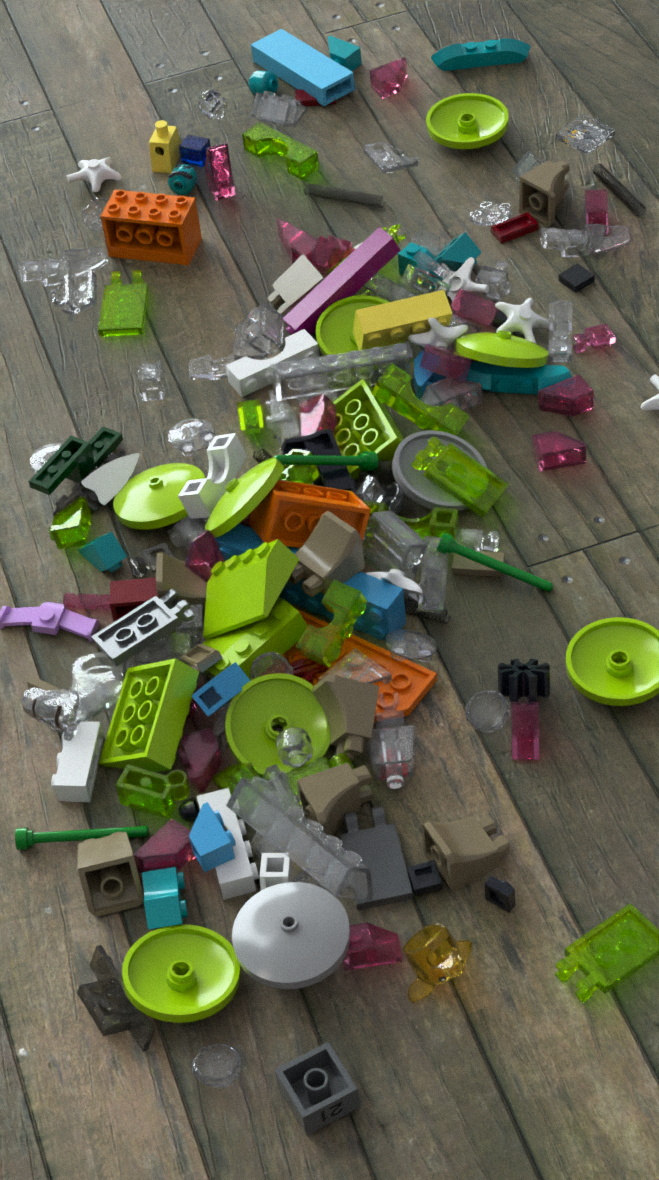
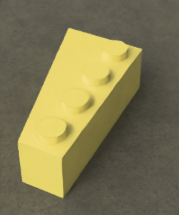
M440 290L356 310L353 335L360 356L405 341L410 335L430 331L429 318L437 319L444 327L450 325L452 311L445 291Z

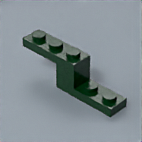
M103 426L89 442L70 436L29 480L30 488L50 495L65 478L82 484L81 481L97 470L123 441L122 433Z

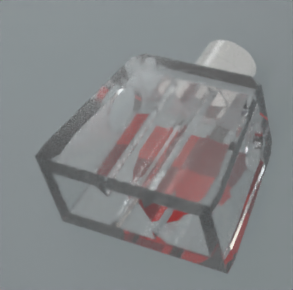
M408 264L399 283L405 290L418 296L431 293L432 285L436 286L434 292L444 290L447 296L452 286L439 277L411 264Z
M415 725L373 730L371 739L365 743V748L374 777L378 781L387 780L389 788H400L404 784L403 778L414 775L416 756Z

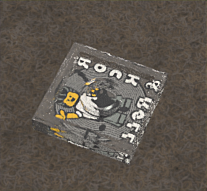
M582 114L558 131L556 139L588 155L615 135V129Z

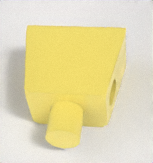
M164 120L155 123V130L149 141L152 172L171 173L183 151L177 127L168 126Z

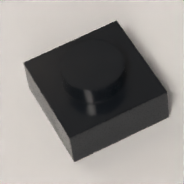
M435 860L407 867L415 896L443 889Z
M490 876L484 883L485 900L510 913L516 905L515 889L507 881L498 880Z

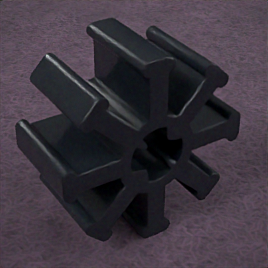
M511 659L510 665L504 663L498 665V696L500 698L509 696V701L518 702L521 697H526L528 702L538 701V696L544 698L550 696V665L548 663L538 665L537 659H529V662L522 664L519 659Z

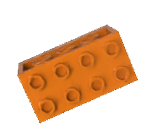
M114 190L100 216L109 257L190 265L202 240L194 197Z
M279 479L267 496L251 512L248 524L264 543H270L279 539L285 546L300 548L315 529L322 514L330 511L356 529L363 542L371 509L352 491Z

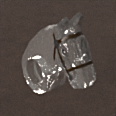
M103 652L91 653L80 657L72 667L73 681L71 689L43 690L40 688H30L24 692L22 697L23 711L29 717L44 723L52 730L64 731V739L71 741L80 723L98 716L119 699L125 678L123 663L116 667Z

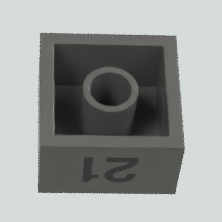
M329 1041L274 1069L278 1088L306 1136L361 1107L358 1088Z

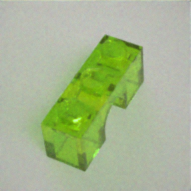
M335 579L321 601L326 609L334 614L333 621L324 628H317L308 624L296 645V648L303 656L328 668L339 657L342 644L345 639L351 636L353 625L358 616L364 613L367 602L361 591Z

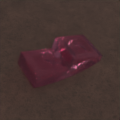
M459 289L450 306L452 311L467 319L472 318L487 327H490L498 312V309L495 307L496 303L462 289Z

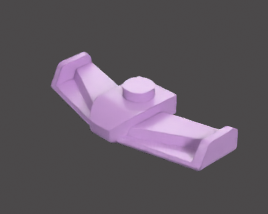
M53 602L43 603L40 607L10 608L9 606H3L0 611V629H3L4 626L31 625L33 632L57 635L59 629H63L87 638L89 642L93 641L91 636L96 634L100 625L97 619H91L65 609L64 604Z

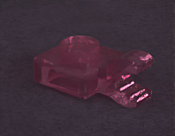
M606 323L585 328L584 334L579 333L573 336L576 344L572 345V348L576 353H581L590 345L593 349L615 344V335Z

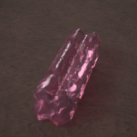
M65 593L63 604L66 608H75L77 606V608L98 609L100 607V609L109 610L110 595L101 594L98 597V594L78 593L75 596V593Z

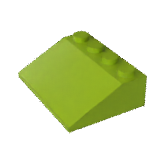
M364 379L360 380L308 421L314 433L322 429L331 428L342 456H358L364 451H374L377 453L378 466L374 471H364L358 466H347L349 474L353 479L392 467L396 449L404 440L380 396Z
M277 539L270 543L265 542L253 550L248 549L241 555H234L224 562L219 561L211 570L212 575L207 582L203 637L207 640L266 618L300 559Z
M278 597L266 618L207 639L203 643L205 646L218 650L223 657L203 673L210 679H213L236 662L248 678L253 680L307 634L310 629L300 612L286 600Z
M176 658L127 668L98 765L148 772L171 770L176 759L175 754L179 741L183 735L186 716L190 711L191 695H193L197 687L199 671Z

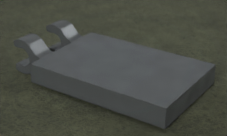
M171 589L163 597L158 598L154 596L91 637L96 646L117 667L181 626L180 621H191L195 615L191 610L184 613L190 607L186 600L180 601L177 599L172 602L179 594L174 589Z
M383 806L371 808L375 828L359 831L356 813L344 814L348 833L341 834L340 837L357 910L413 899L395 823L386 824Z

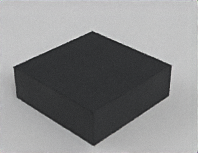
M577 263L559 274V282L576 293L595 282V275Z

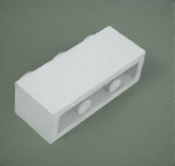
M73 721L78 730L72 727L62 734L63 748L62 752L57 755L58 769L57 773L52 776L51 787L52 790L56 791L58 801L90 802L105 738L100 722Z

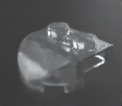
M90 270L73 279L68 273L60 279L62 284L58 289H52L51 292L52 302L61 311L67 314L79 313L97 303L96 274Z

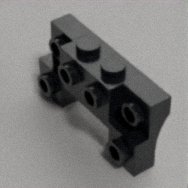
M331 428L322 429L303 437L285 439L281 446L283 455L342 456ZM288 465V468L304 465ZM306 465L314 485L352 491L359 497L355 488V481L350 476L347 466Z

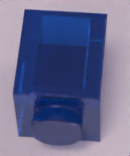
M188 134L179 145L181 163L204 167L208 160L212 158L213 149L211 148L209 138Z

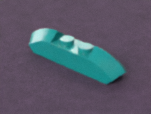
M509 38L475 43L468 42L466 44L457 43L437 51L431 56V59L442 71L521 63L527 58L531 46L520 40Z
M470 361L463 365L457 376L462 382L476 389L488 392L547 395L562 392L575 385L570 371L565 366L556 365L516 368L480 361Z

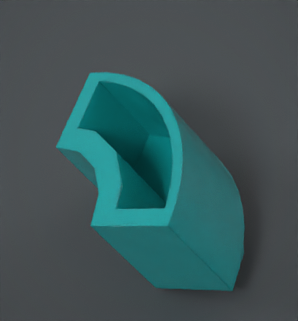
M177 867L142 872L144 906L148 929L183 924V918L188 917L186 900L181 898V889H186L184 873H178Z

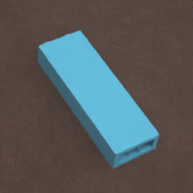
M283 29L251 44L253 62L273 72L277 77L294 88L304 90L316 98L318 103L323 106L333 102L334 98L337 100L355 90L352 71Z

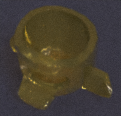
M433 923L414 934L403 947L406 959L417 977L408 988L409 1000L414 1003L430 994L436 984H444L453 977L460 976L465 969V962L472 952L473 943L470 940L456 942L448 928L442 923Z

